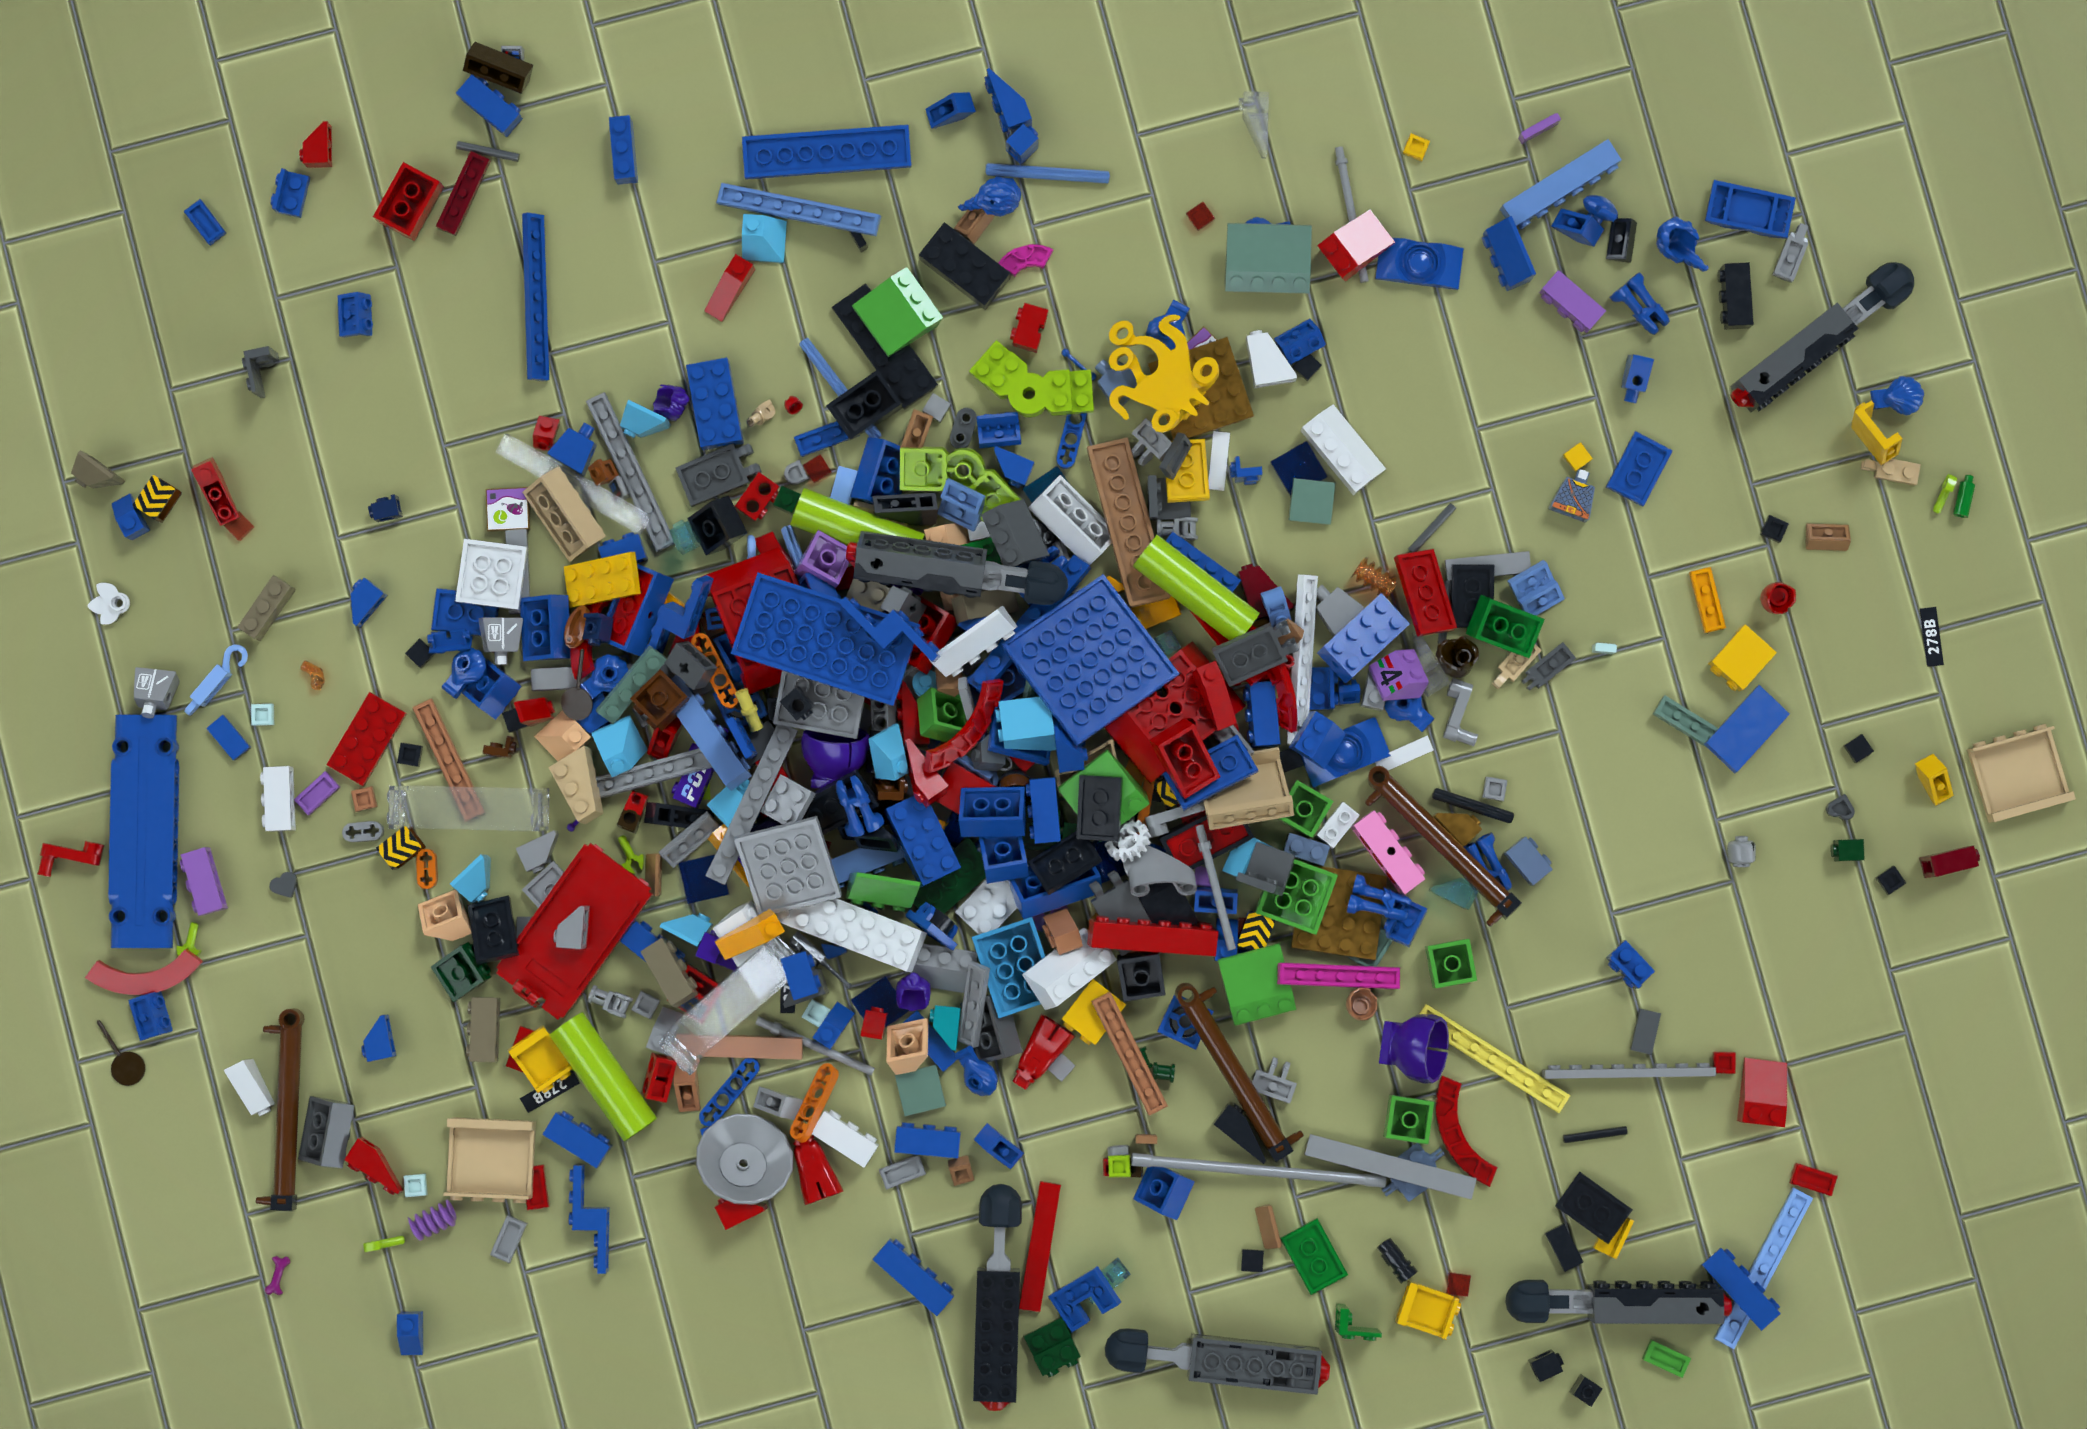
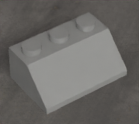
M923 943L912 972L926 979L930 983L931 988L964 993L968 964L972 961L977 962L978 956L974 951L950 950L947 947Z

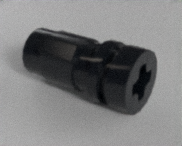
M1391 1237L1377 1247L1382 1254L1381 1257L1388 1266L1392 1267L1394 1270L1393 1274H1397L1396 1278L1401 1284L1418 1272L1414 1265H1410L1411 1261L1404 1257V1254Z

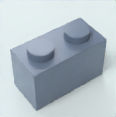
M1288 833L1282 851L1295 855L1297 859L1318 866H1324L1330 846Z
M1525 836L1506 850L1504 855L1527 883L1533 886L1553 870L1550 866L1552 862L1545 854L1541 856L1537 851L1538 845L1531 837L1527 839Z

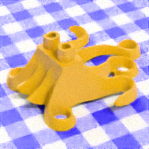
M1179 315L1164 317L1158 326L1160 331L1170 337L1175 343L1176 347L1172 350L1153 337H1136L1133 332V325L1129 321H1119L1112 326L1109 332L1110 341L1120 346L1110 355L1109 365L1115 371H1124L1130 368L1136 378L1137 385L1135 388L1121 385L1111 392L1109 402L1117 413L1125 420L1129 419L1126 409L1119 403L1120 399L1125 396L1142 405L1152 407L1158 410L1153 415L1151 421L1152 428L1156 432L1164 433L1174 429L1182 420H1187L1190 415L1197 416L1198 413L1194 408L1195 405L1200 403L1209 405V401L1203 395L1217 380L1220 372L1219 365L1214 358L1203 357L1195 363L1191 371L1186 337L1180 330L1169 324L1178 321L1181 318ZM1127 329V337L1119 339L1117 335L1119 331ZM1140 344L1150 347L1158 357L1157 370L1151 375H1144L1136 355L1127 347ZM1128 356V361L1125 365H1118L1117 361L1120 357ZM1206 365L1211 366V374L1205 377L1202 376L1203 368ZM1163 415L1170 417V421L1166 425L1159 424V420Z

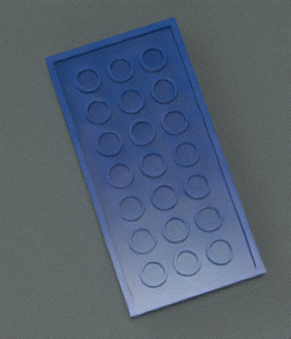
M757 573L731 654L894 706L914 643L903 633L887 650L883 649L839 603L842 599ZM864 606L860 608L865 615L869 613L876 620L875 626L888 615ZM907 621L912 627L916 625L920 629V624Z

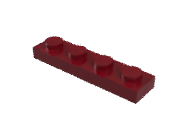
M470 151L436 224L438 229L454 236L457 235L489 167L490 159Z

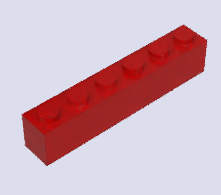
M1096 916V919L1089 920L1087 944L1092 948L1216 957L1219 931L1212 928L1213 925L1201 923L1200 927L1192 926V923L1179 922V925H1171L1170 921L1159 920L1158 924L1150 923L1151 920L1138 919V922H1130L1129 918L1117 917L1116 921L1109 920V917Z

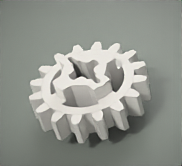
M1130 819L1129 823L1125 822L1120 826L1119 842L1107 841L1105 843L1107 852L1111 857H1114L1115 861L1121 859L1124 863L1127 858L1133 861L1134 856L1140 858V852L1147 851L1145 845H1150L1151 843L1149 841L1151 835L1148 832V828L1140 820L1135 822L1133 819Z

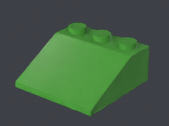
M907 267L889 277L852 305L855 312L888 357L938 327L943 319V316Z
M1108 749L1086 765L1085 770L1078 771L1058 787L1060 793L1078 815L1079 775L1123 777L1121 825L1150 804L1147 792Z
M1295 859L1283 895L1280 896L1262 890L1255 912L1317 935L1338 875Z
M859 872L850 873L846 899H851L850 904L863 905L864 902L872 903L871 907L884 909L885 905L893 906L892 910L905 912V908L912 907L920 887V882Z
M1280 943L1218 959L1230 1014L1235 1026L1297 1010L1291 985L1277 984L1278 963H1285Z

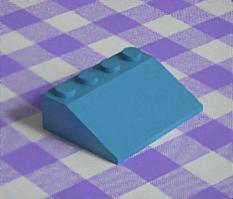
M1032 917L971 937L980 964L990 968L988 989L998 1018L1041 1004L1022 975L1045 957Z

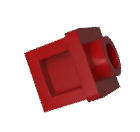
M544 416L538 417L533 432L534 448L547 451L552 448L560 426V419Z

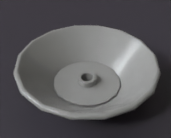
M734 1114L718 1119L704 1131L697 1146L696 1166L703 1183L716 1196L734 1204L754 1205L772 1199L786 1186L793 1171V1151L786 1135L773 1122L757 1115ZM740 1163H745L747 1166L742 1167Z

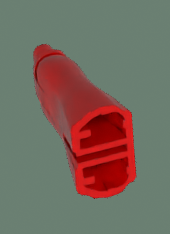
M1041 1014L1020 1057L1018 1069L1015 1071L1017 1074L1012 1081L1027 1090L1031 1083L1034 1084L1035 1080L1047 1071L1076 1035L1048 1016Z
M814 1135L810 1136L806 1142L801 1143L796 1140L793 1142L795 1145L794 1157L804 1205L843 1192L842 1186L831 1168L823 1149L817 1140L813 1139L815 1138Z

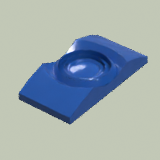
M1713 180L1705 221L1728 229L1744 230L1760 236L1787 239L1796 197Z
M1392 238L1395 244L1378 256L1376 280L1452 290L1459 289L1464 248L1442 243H1425L1405 238Z
M1376 717L1343 730L1346 735L1325 770L1300 755L1312 787L1391 756Z

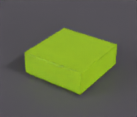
M1130 1155L1108 1156L1109 1178L1131 1177Z

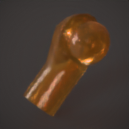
M305 660L300 669L310 674L311 687L314 690H320L325 683L323 670Z

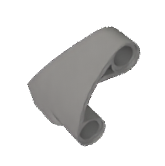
M1145 845L1147 851H1141L1140 858L1134 856L1133 861L1127 858L1125 863L1123 862L1133 896L1142 897L1147 895L1150 891L1149 884L1173 883L1177 891L1185 896L1192 895L1197 891L1195 873L1189 866L1151 846Z

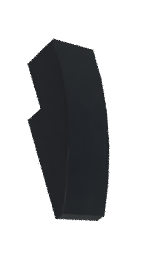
M859 817L865 830L862 836H847L845 832L846 823L838 827L842 839L856 841L859 848L898 852V846L893 835L883 827L874 832H867L863 817Z

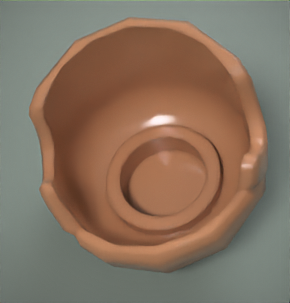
M1357 988L1348 995L1345 1004L1346 1009L1354 1019L1360 1021L1368 1020L1377 1011V997L1369 988Z

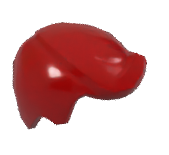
M1782 582L1771 583L1761 592V604L1771 614L1786 613L1788 608H1791L1796 602V590Z

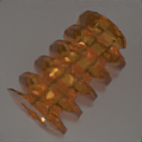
M1365 557L1361 560L1351 578L1356 574L1357 583L1364 579V587L1371 584L1370 591L1378 588L1377 595L1379 596L1385 592V597L1388 599L1397 585V576L1393 575L1389 578L1390 571L1388 570L1382 574V566L1374 569L1375 562L1373 561L1367 565L1368 558Z

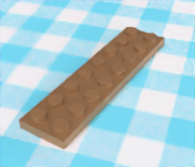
M1128 437L1087 446L1089 461L1128 607L1133 608L1170 599V595L1133 567L1134 563L1153 540L1154 534Z

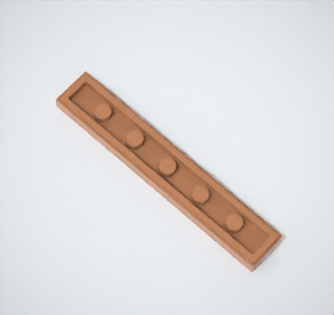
M431 698L412 707L465 821H470L486 813L433 699Z
M1109 991L1092 1000L1091 1002L1148 1115L1150 1116L1168 1107L1111 992Z
M676 1033L675 1056L802 1060L803 1037Z

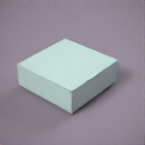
M1595 643L1592 645V653L1615 654L1617 651L1616 644Z
M251 704V725H274V704Z
M812 999L802 1018L820 1027L831 1009Z
M426 1174L403 1176L405 1197L428 1195Z

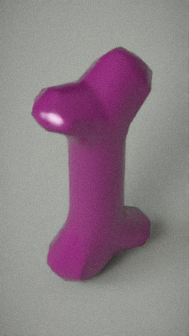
M275 1256L272 1258L275 1263L271 1283L264 1289L267 1295L272 1293L277 1295L283 1294L280 1288V1281L284 1268L290 1264L289 1257L279 1258Z

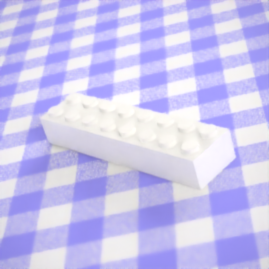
M837 898L775 913L782 924L911 973L927 935L924 931Z

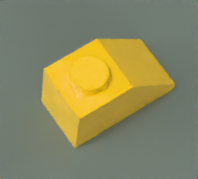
M1934 754L1915 763L1918 778L1935 806L1954 796L1948 770Z

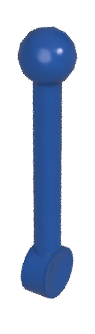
M1068 349L1062 350L1061 353L1064 357H1068L1081 370H1087L1070 354ZM1092 372V381H1094L1096 374Z

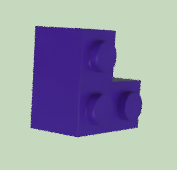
M715 931L705 932L695 956L739 972V968L732 958L727 960L723 958L714 942L719 939Z

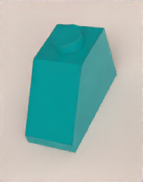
M935 1005V1009L930 1010L929 1022H933V1028L950 1049L956 1051L961 1008Z

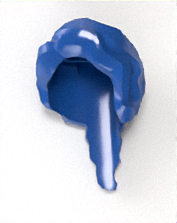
M997 176L987 180L980 187L975 197L966 200L958 208L961 211H972L982 208L987 215L991 214L1001 217L1014 212L1021 200V191L1013 178Z
M1676 216L1667 220L1659 227L1656 245L1660 253L1667 259H1671L1676 263L1685 262L1687 265L1700 269L1702 272L1709 269L1708 265H1705L1702 259L1695 253V246L1700 238L1690 221H1683Z

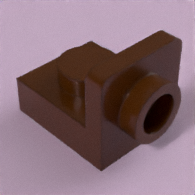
M507 736L505 748H503V744L490 742V746L484 745L483 754L511 759V755L516 752L517 743L514 742L513 737Z

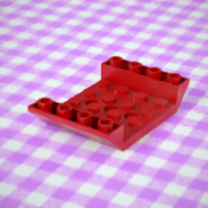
M779 547L706 574L714 579L708 597L711 596L732 648L757 573L798 585L792 567ZM736 656L742 671L740 677L744 687L748 688L749 694L780 683L782 670Z
M1193 641L1169 658L1180 674L1163 686L1167 690L1166 697H1159L1155 692L1104 727L1150 784L1166 772L1158 759L1149 739L1184 718L1194 723L1202 741L1216 731L1192 676L1196 668L1210 662ZM1225 681L1232 708L1236 715L1246 705ZM1170 704H1178L1181 709L1180 713H1172L1170 711Z

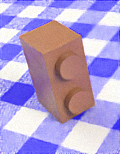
M1067 908L1043 916L1045 925L1042 926L1044 935L1046 938L1048 937L1051 948H1056L1059 955L1083 946L1079 930Z

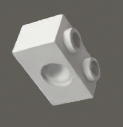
M1342 802L1315 836L1333 849L1360 815Z

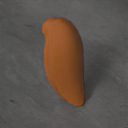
M584 605L577 607L567 620L564 640L568 648H576L584 642L583 634L586 618H583L584 613H590V610Z

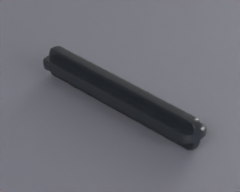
M1439 788L1433 791L1432 798L1434 800L1506 823H1512L1513 812Z

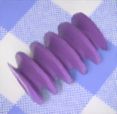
M446 1200V1207L439 1203L438 1211L433 1206L430 1207L431 1214L423 1210L422 1218L417 1213L414 1214L415 1221L408 1217L410 1228L418 1240H423L424 1235L427 1237L432 1236V1231L435 1234L439 1233L440 1228L446 1230L448 1224L451 1227L455 1226L456 1213L449 1200Z

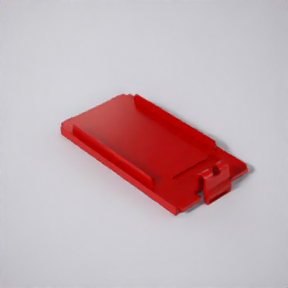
M597 844L583 845L518 936L519 955L502 959L496 967L498 969L496 974L513 986L514 992L534 1008H538L540 1005L537 1000L544 998L546 1001L541 1008L557 1020L567 1016L653 896V893L649 892L652 888L649 887L648 882L642 878H637L605 854L604 850ZM590 906L586 949L556 947L554 931L557 929V926L578 907Z

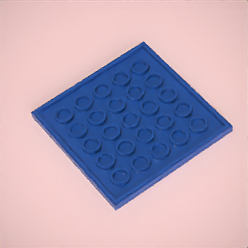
M1104 574L1001 643L1003 650L1076 746H1079L1180 674Z

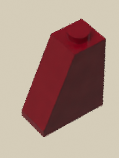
M1252 563L1242 566L1241 571H1238L1237 574L1238 578L1241 579L1240 584L1246 603L1260 613L1256 620L1266 618L1268 615L1260 593L1274 589L1277 585L1259 565L1254 567ZM1285 596L1288 609L1292 610L1294 608L1293 604Z
M1973 845L1919 857L1924 878H1931L1978 867L1980 855Z

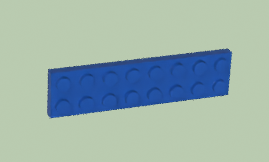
M909 125L742 137L745 180L912 168Z

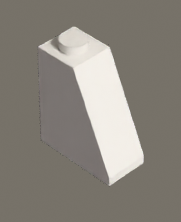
M1262 330L1250 332V335L1246 337V345L1254 389L1295 382L1297 379L1295 371L1268 332L1262 333Z
M254 1059L243 1060L224 1070L251 1115L258 1113L260 1117L271 1111L270 1107L275 1105Z

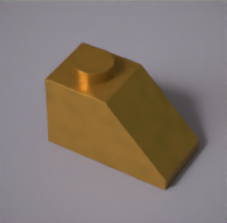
M1436 813L1433 815L1463 847L1482 830L1479 826L1481 822L1473 814L1471 816L1456 813Z

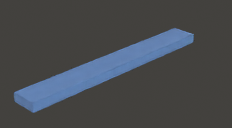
M721 183L716 202L718 205L871 236H877L881 215L725 183Z

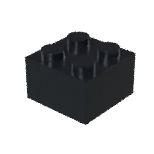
M729 496L709 502L687 518L706 556L726 549L747 534L744 524Z
M1138 951L1127 953L1124 956L1117 955L1124 1002L1166 995L1159 952Z

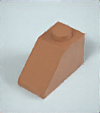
M696 1063L677 1064L674 1072V1088L679 1112L700 1111Z

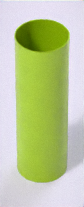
M804 488L790 523L791 526L814 535L819 530L846 546L850 542L857 543L861 531L923 540L925 535L922 532L875 516L872 513Z
M1159 535L1153 538L1133 565L1140 573L1228 640L1245 634L1260 614Z
M583 1012L568 1020L549 1035L624 1142L657 1119L652 1109Z

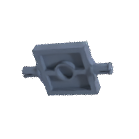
M1416 1143L1399 1155L1398 1158L1437 1168L1435 1161L1444 1156L1445 1153L1441 1152L1442 1149L1439 1147L1432 1154L1424 1151L1419 1143ZM1390 1178L1391 1183L1381 1190L1383 1193L1387 1191L1385 1193L1387 1197L1397 1189L1410 1202L1428 1188Z

